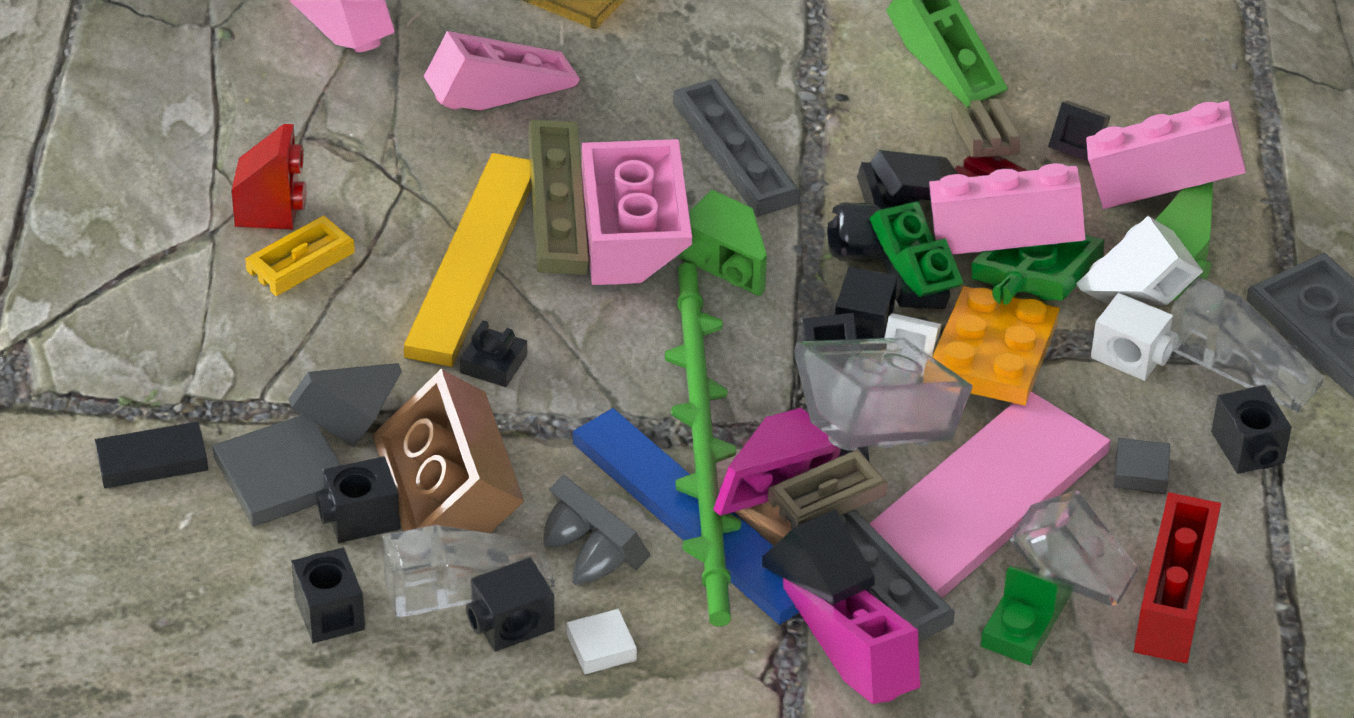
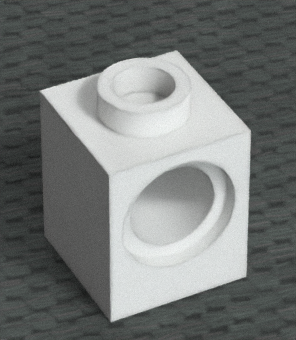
M1118 292L1095 323L1091 358L1145 381L1157 364L1161 366L1166 364L1173 351L1175 338L1170 336L1173 315Z

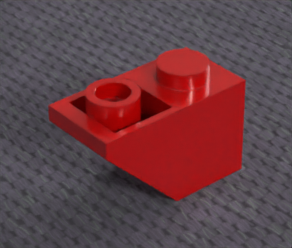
M294 124L281 125L239 157L231 189L235 227L293 230L297 210H305L306 182L298 181V174H301L303 170L304 148L302 144H295Z

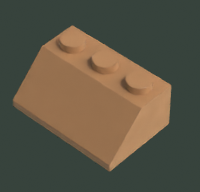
M442 369L372 434L379 457H386L396 485L399 498L400 524L407 545L411 548L419 549L489 535L524 502L486 392Z

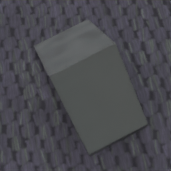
M399 363L311 371L305 375L292 393L289 402L294 410L355 447L376 419L402 370Z

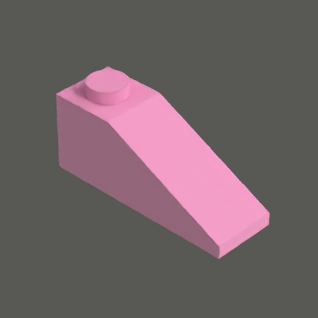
M289 0L335 45L354 48L355 52L374 49L381 45V38L395 33L385 0Z
M450 31L446 32L424 75V78L435 93L436 99L445 107L450 109H460L462 107L480 111L576 87L580 80L562 52Z

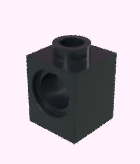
M848 267L835 306V315L854 313L859 348L882 352L888 317L895 312L898 276Z
M1266 385L1218 395L1211 432L1235 472L1241 474L1258 469H1268L1285 463L1292 426Z
M385 456L323 469L324 491L316 493L318 511L323 524L332 523L338 543L400 530L398 491Z
M344 547L291 560L294 597L312 643L365 630L363 593Z
M531 557L471 578L472 602L466 604L468 620L476 634L483 633L495 652L554 631V593Z

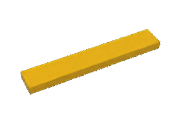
M491 153L404 343V358L453 367L531 191L529 159Z

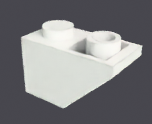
M1147 216L1141 223L1133 226L1126 233L1125 238L1105 257L1097 260L1090 267L1089 272L1076 284L1081 291L1105 304H1110L1119 292L1148 305H1168L1203 270L1173 230Z

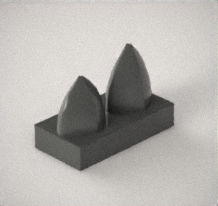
M563 474L551 486L549 490L558 503L548 515L545 524L544 546L549 548L567 545L577 541L588 532L591 534L581 547L575 561L572 579L574 585L597 580L614 571L624 561L637 571L651 556L633 529Z

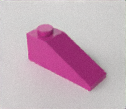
M802 408L765 417L729 465L713 510L722 516L768 502L769 487L837 459L844 441Z
M783 578L785 591L844 682L874 705L879 702L892 701L901 694L920 688L918 629L866 590L833 605Z

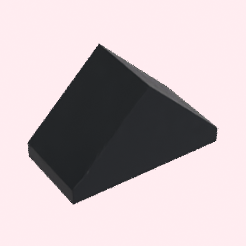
M836 509L793 528L762 556V567L833 605L875 585L873 572Z

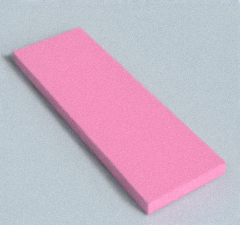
M1031 392L1026 406L1012 403L874 519L870 525L943 598L1109 453L1111 440Z

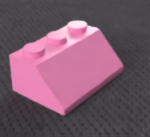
M1229 100L1220 103H1200L1189 111L1170 116L1166 114L1154 115L1144 120L1143 123L1124 128L1116 126L1107 127L1093 136L1086 137L1088 161L1103 209L1246 173L1239 126Z
M679 139L582 143V183L591 284L617 285L642 283L692 245V232Z
M1054 163L1042 166L1039 170L1017 172L1012 169H1000L992 172L990 175L977 177L953 174L943 177L940 181L929 182L935 241L946 238L952 255L1085 241L1082 191L1077 166L1067 167L1063 164Z

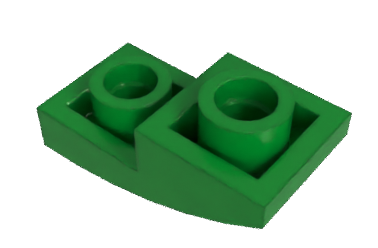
M919 201L878 210L869 218L891 263L918 297L959 288L964 284L946 238L934 241Z

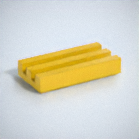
M323 215L245 258L246 271L252 276L258 274V281L263 286L270 284V292L278 296L355 253L354 240Z

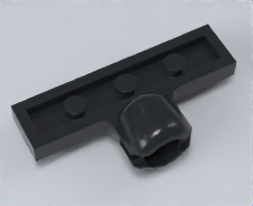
M861 162L857 179L865 203L842 202L833 207L832 213H836L837 216L828 222L827 227L828 247L831 255L841 261L871 262L875 259L881 261L885 265L888 274L898 276L896 290L898 307L946 309L951 295L950 291L946 290L918 297L891 263L869 219L878 210L917 202L919 199L892 197L874 170L871 162Z

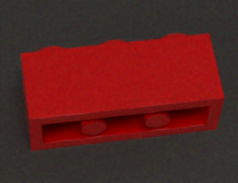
M1168 492L1140 609L1134 653L1188 664L1222 503Z

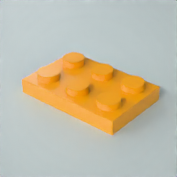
M963 286L928 365L926 383L1026 406L1058 325L1060 307L1046 305L1036 299H1020L1015 297L1012 298L1009 304L1003 305V301L999 304L994 300L993 290Z

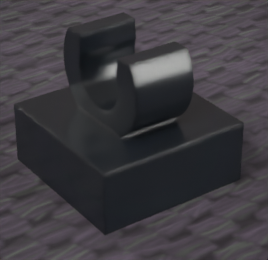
M1068 100L1061 103L1048 147L1088 161L1086 137L1093 136L1100 130L1107 128L1111 116Z
M482 320L473 333L470 344L460 357V373L507 387L528 355L527 340L515 337L513 330L510 328H506L503 333L489 329L488 322Z

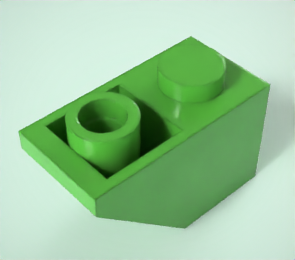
M710 190L689 211L692 245L681 252L678 258L760 297L765 292L767 253L753 208L719 192Z

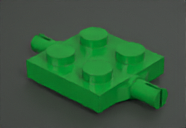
M1085 235V241L982 251L972 261V279L990 283L994 287L992 291L994 300L999 304L1003 301V305L1009 304L1012 298L1022 291L1035 294L1043 300L1063 301L1077 286L1076 283L1089 272L1090 267L1097 260L1104 257V239Z

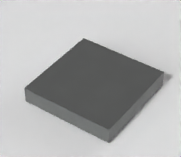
M304 415L212 445L214 459L253 527L317 505L316 493L324 491L323 469L341 466L317 424Z

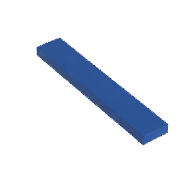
M612 408L573 431V444L683 541L701 537L698 499L675 489V481L690 474L619 412ZM732 512L730 514L741 520V528L737 531L723 533L726 569L730 572L731 583L777 624L781 625L798 614L799 611L784 589L783 577L762 567V556L773 545L735 512Z

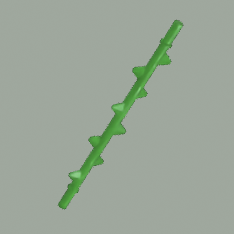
M686 262L677 269L679 285L677 307L681 312L684 344L665 351L664 358L665 361L686 369L689 403L673 405L671 415L692 428L696 472L675 481V489L698 499L701 537L684 540L682 548L685 552L704 563L705 571L702 574V584L706 587L709 622L714 626L722 627L731 621L728 592L731 576L730 572L726 569L723 533L740 530L741 520L730 513L720 516L713 510L719 495L716 463L736 456V446L714 438L710 401L726 398L728 390L707 377L703 336L721 330L723 322L719 318L701 312L703 298L699 294L697 268L694 264Z

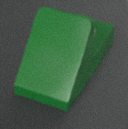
M1009 566L1006 571L1003 597L982 631L980 647L1031 666L1069 600L1073 586L1024 567Z

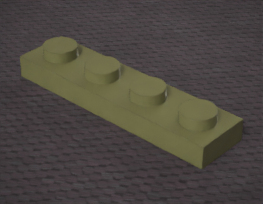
M530 119L528 141L537 272L586 275L589 259L578 122Z

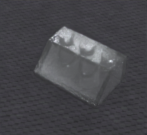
M906 338L800 341L796 343L794 348L810 421L828 435L829 442L834 446L848 451H855L858 447L866 446L892 448L894 444L909 443L926 446L929 442L953 440L973 385Z

